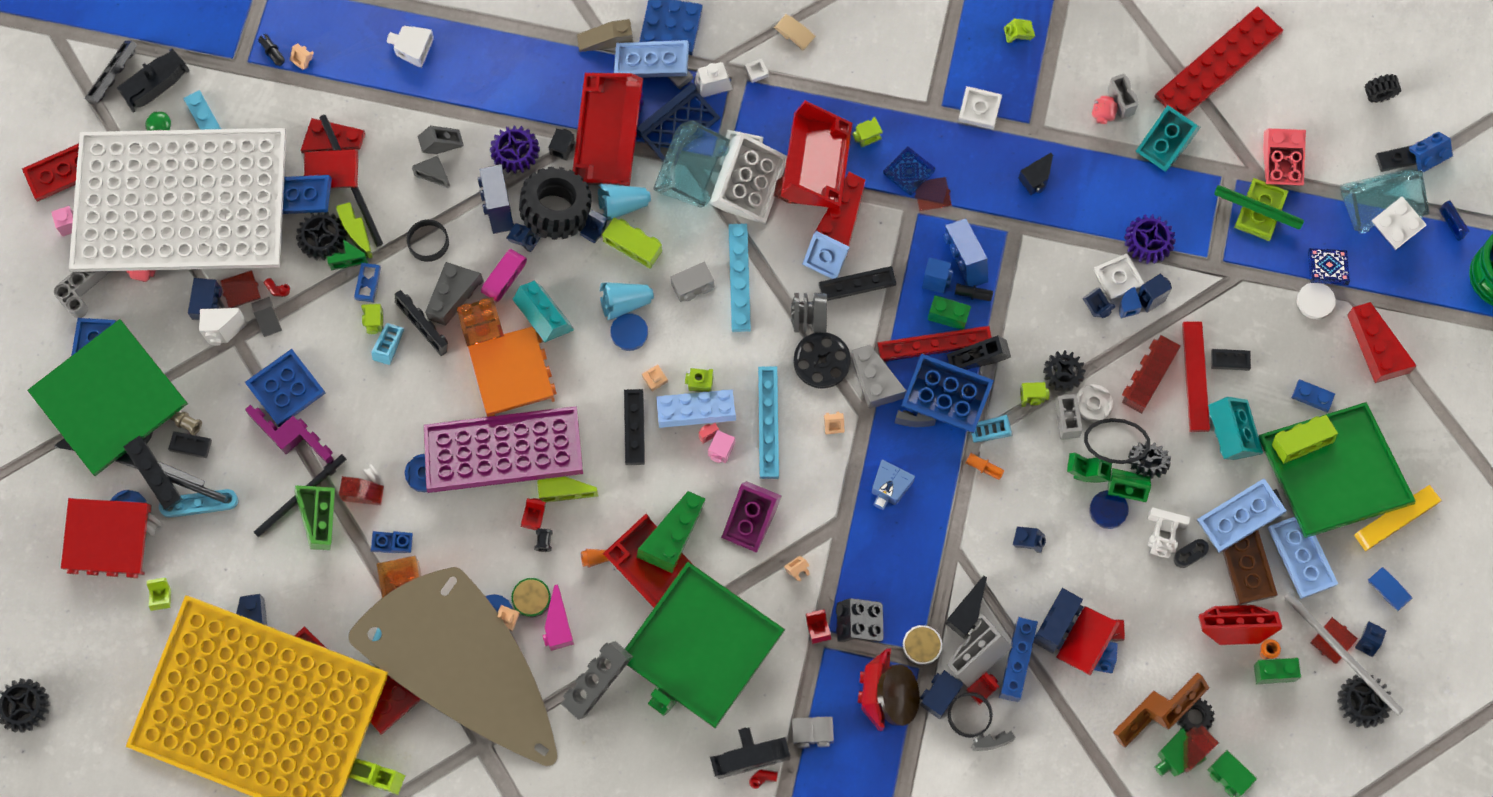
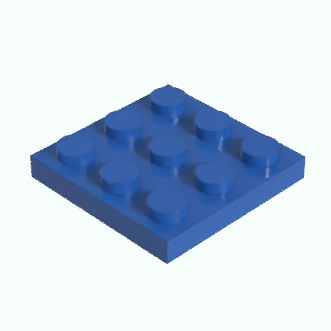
M648 0L639 42L688 40V55L693 56L703 8L702 4L680 0Z
M290 349L245 381V384L278 427L326 394L293 349Z

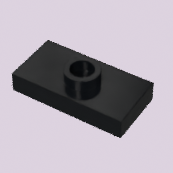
M1411 146L1377 153L1375 157L1380 171L1384 172L1417 164L1416 155L1409 151Z
M1212 349L1211 369L1250 371L1251 351Z
M173 431L168 450L207 458L212 440L211 438Z

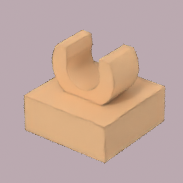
M296 44L292 46L290 61L304 70L308 68L309 61L312 60L314 52H308L306 46Z
M659 365L642 373V377L651 391L668 382Z
M838 411L836 414L829 415V413H826L824 415L825 434L845 432L843 413Z
M798 556L784 566L787 573L799 582L801 581L799 577L801 571L807 576L810 575L807 569L809 564L801 556Z
M501 605L497 617L503 620L509 631H513L520 612Z

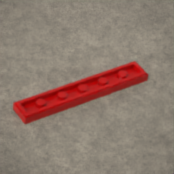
M1183 321L1189 432H1209L1202 321Z
M990 326L877 342L880 358L885 362L919 357L921 354L932 355L953 352L992 338Z

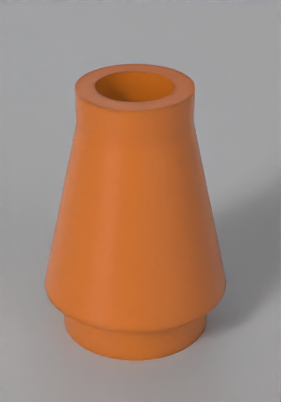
M586 548L585 551H581L583 567L587 566L590 568L609 561L603 555L606 550Z
M1273 639L1265 640L1261 645L1260 656L1263 659L1278 657L1281 652L1279 643Z

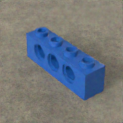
M1018 617L1015 623L1011 641L1012 648L1009 650L999 698L1017 703L1021 699L1038 624L1037 621Z

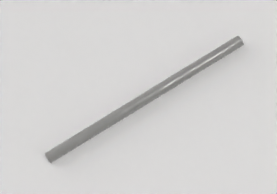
M1291 593L1284 597L1397 715L1403 711L1394 699Z

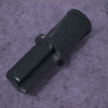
M264 34V37L261 35L258 38V42L265 49V54L270 56L275 65L282 66L285 59L279 52L278 46L272 42L268 34Z
M957 283L955 295L970 297L971 300L975 298L991 301L993 291L977 288L976 285L972 287Z

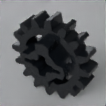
M1064 350L1063 354L1060 355L1057 351L1055 357L1050 355L1049 361H1046L1044 364L1046 368L1043 369V373L1047 374L1044 379L1050 380L1048 385L1052 386L1054 384L1056 391L1059 387L1062 388V392H1065L1066 388L1072 391L1073 385L1078 388L1079 382H1083L1084 377L1082 375L1085 374L1086 370L1081 368H1083L1084 362L1079 363L1080 357L1074 358V352L1067 355L1066 350ZM1052 366L1054 367L1055 375L1052 373ZM1074 368H1076V372H1077V375H1076V376H1075V373L1073 372V369H1074Z
M1139 442L1138 446H1133L1128 458L1132 459L1141 455L1146 449V442L1145 445ZM1156 443L1150 445V450L1145 457L1128 464H1131V470L1136 469V474L1142 473L1144 478L1147 475H1150L1151 479L1154 478V475L1160 478L1162 474L1166 475L1167 470H1169L1171 456H1167L1168 451H1162L1163 446L1156 447Z

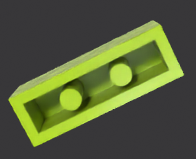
M614 217L602 234L604 243L650 269L662 253V244L657 238L648 237L639 228L634 229L624 219L619 220Z
M1327 415L1322 417L1316 416L1308 423H1300L1287 432L1281 431L1277 433L1272 446L1283 464L1334 443L1338 432Z

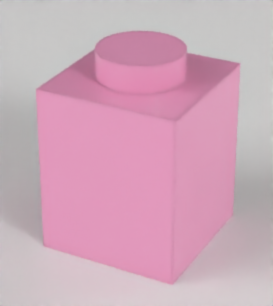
M67 206L51 211L55 227L62 236L72 234L73 210L71 207Z
M717 430L708 449L710 459L717 463H721V461L726 463L735 445V437Z

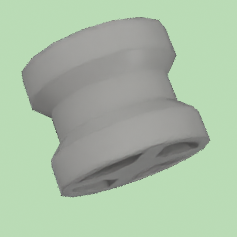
M148 513L146 532L154 536L155 530L161 527L162 523Z

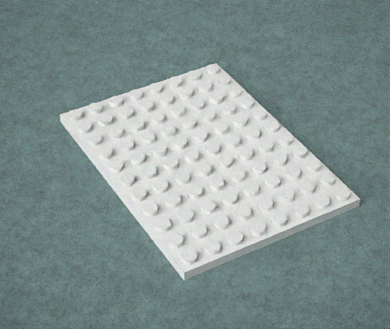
M286 129L80 132L69 270L71 272L280 267Z

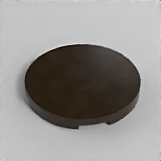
M891 665L884 674H881L878 682L877 700L878 703H881L884 712L883 717L892 725L903 726L911 723L919 708L920 691L918 682L913 672L905 665Z

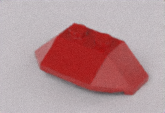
M1255 605L1213 606L1198 616L1202 632L1219 645L1260 644L1282 629L1278 612H1271Z
M890 648L885 649L865 666L864 671L860 672L859 683H863V691L858 693V703H861V710L879 731L884 730L885 718L883 717L884 712L881 703H878L877 687L881 674H884L890 666Z

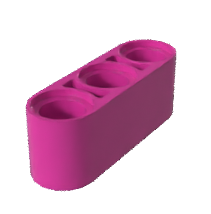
M509 249L483 284L481 293L499 302L524 268L527 258Z

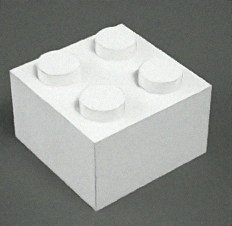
M1403 196L1371 221L1395 250L1426 226V223Z

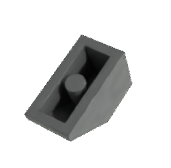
M430 125L417 136L423 153L439 154L464 146L459 129Z

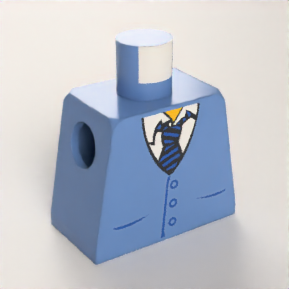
M882 460L871 492L878 496L874 506L884 510L888 502L896 505L913 484L915 476Z

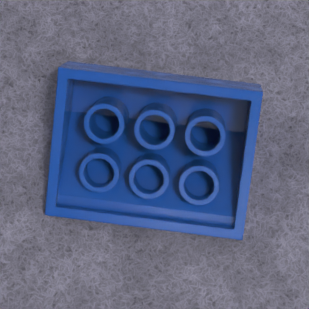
M921 354L901 407L974 433L994 380Z

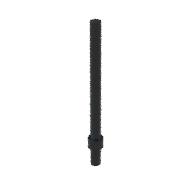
M341 454L331 464L328 463L323 467L324 470L306 486L316 487L329 475L332 476L336 469L347 460L346 457ZM296 495L254 531L258 538L297 504Z

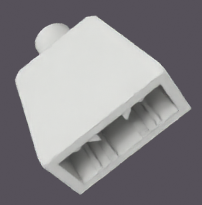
M403 26L399 35L389 33L387 43L394 45V51L398 57L422 68L434 37L430 29Z
M723 62L710 63L708 66L697 70L694 84L697 92L702 97L732 90V85Z

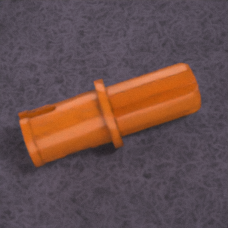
M970 453L965 463L980 470V473L984 472L998 480L1004 474L1003 469L991 464L988 459L984 460L973 453Z

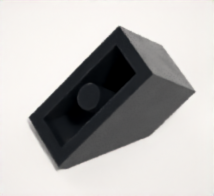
M1052 153L1020 170L1018 178L1030 195L1036 192L1041 193L1046 189L1053 159Z

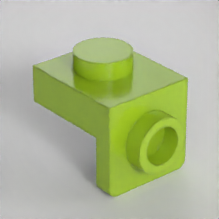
M1014 18L1004 26L1007 43H1012L1015 39L1032 40L1035 37L1032 21Z
M164 577L147 580L150 610L171 608V588L167 579Z

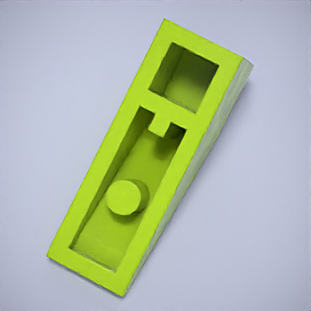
M565 476L537 480L539 499L546 503L598 497L597 487Z

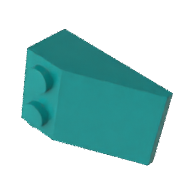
M1167 105L1136 149V152L1166 172L1190 144L1201 127Z

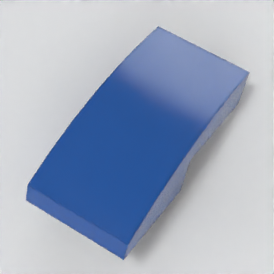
M373 531L370 552L411 553L413 533Z
M1383 567L1368 579V582L1397 611L1413 599L1406 589Z

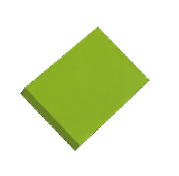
M1253 178L1246 196L1282 210L1289 191ZM1242 207L1234 228L1270 241L1277 221Z

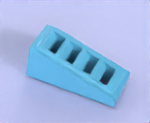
M389 323L385 324L371 351L374 361L390 365L404 328ZM388 331L395 333L396 336L388 334Z
M1007 415L979 421L975 432H971L974 443L1013 436ZM1000 423H1004L1005 431H1001ZM996 424L997 433L993 431L992 425ZM984 426H988L989 435H986ZM977 427L981 428L982 436L980 437L978 436Z

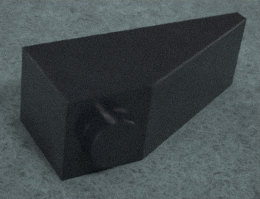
M997 335L947 354L949 364L967 370L995 364L1011 358L1007 340Z
M986 576L979 580L946 620L945 624L963 639L971 629L974 630L976 627L987 580Z

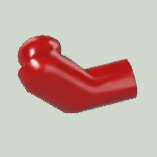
M272 278L264 281V285L273 296L286 297L290 294V286L288 284L277 286Z
M760 769L751 776L749 780L750 786L753 789H757L766 780L777 782L778 772Z

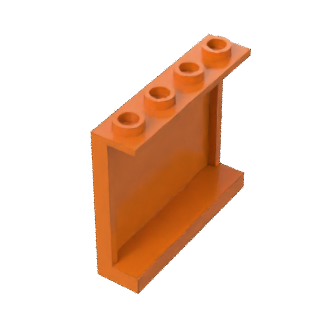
M533 326L467 344L487 417L547 399H551L552 402L555 401L553 395H556L557 392L554 383L550 384L549 377H552L550 367H545L544 360H547L546 353L539 346L542 339L535 332Z

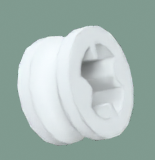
M371 464L368 469L363 470L373 483L376 482L377 478H381V475Z

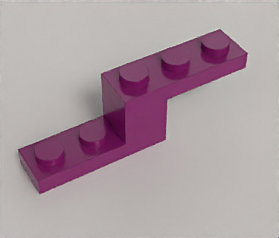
M249 405L245 409L252 420L285 454H288L304 439L326 464H331L334 461L331 456L333 454L331 449L326 444L322 446L319 443L321 439L313 431L311 433L307 431L306 428L308 426L301 418L297 420L292 416L282 426L277 428L271 420L267 423L263 418L265 414L258 407L254 409Z

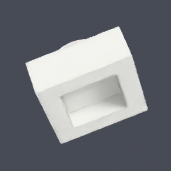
M762 58L745 64V69L752 83L769 77Z

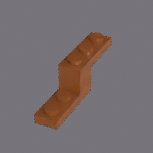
M1196 673L1171 700L1153 691L1113 731L1120 745L1126 748L1152 720L1169 730L1209 689L1204 677Z

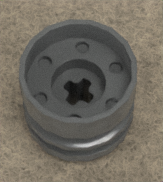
M794 293L791 303V322L795 333H799V324H803V333L807 332L808 324H812L814 333H826L827 293H814L812 301H808L807 293H804L803 301H799V293Z

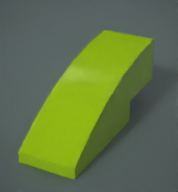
M350 202L337 205L336 209L339 218L352 242L368 258H373L362 217L355 218Z
M356 758L349 779L398 795L405 775Z

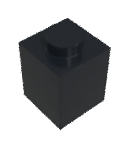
M556 128L548 147L550 155L567 161L575 143L574 134L567 129L561 130Z

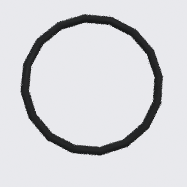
M1109 418L1099 420L1091 424L1084 433V443L1088 451L1098 459L1109 463L1127 464L1136 462L1145 457L1150 450V438L1146 431L1136 423L1125 419ZM1103 423H1125L1143 433L1146 439V449L1141 455L1132 459H1109L1099 455L1091 448L1088 443V434L1094 427Z

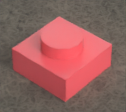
M716 423L712 425L707 424L700 429L699 439L703 444L713 439L717 430H719Z

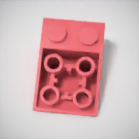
M1268 128L1264 131L1263 154L1266 184L1304 186L1306 130Z

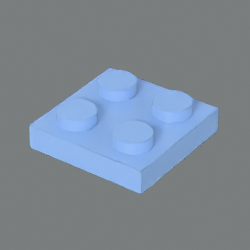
M816 231L813 234L802 264L831 279L838 278L850 247Z

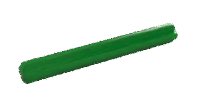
M1218 185L1214 192V195L1298 230L1301 229L1304 220L1221 185Z

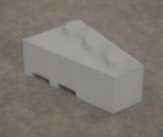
M871 345L852 350L851 359L869 409L904 399L907 392Z

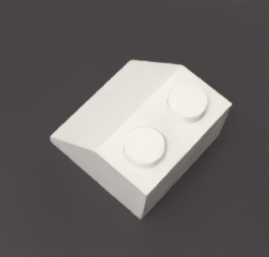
M239 308L200 309L199 331L210 345L218 346L221 343H228L247 325V321Z

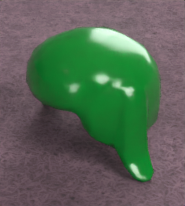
M153 112L145 122L147 131L170 130L171 127L170 117L165 112Z

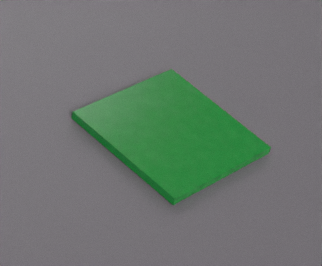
M121 319L27 390L94 476L98 475L127 452L123 446L139 435L144 439L188 405L187 401Z
M1367 402L1325 414L1338 432L1335 442L1283 464L1272 446L1275 435L1281 431L1287 432L1297 424L1308 423L1311 419L1259 435L1260 443L1305 538L1401 509L1416 502Z
M687 562L626 646L625 650L633 656L627 666L716 729L785 632V629L693 564Z

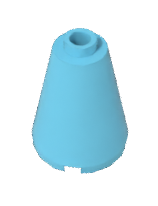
M613 184L599 185L601 187L598 189L599 209H603L604 214L602 215L608 218L607 221L648 206V202H651L650 192L643 187Z
M611 282L600 284V292L603 291V297H600L604 316L608 317L607 320L615 319L651 303V299H654L653 290L648 285Z

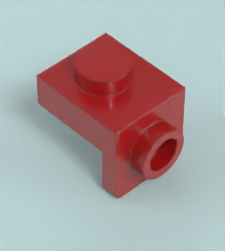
M527 498L520 527L532 530L540 529L546 502L538 498Z
M825 610L806 613V622L812 644L832 640Z
M985 672L966 689V692L978 693L987 699L999 688L998 680L994 675ZM971 696L978 705L983 702L980 698Z

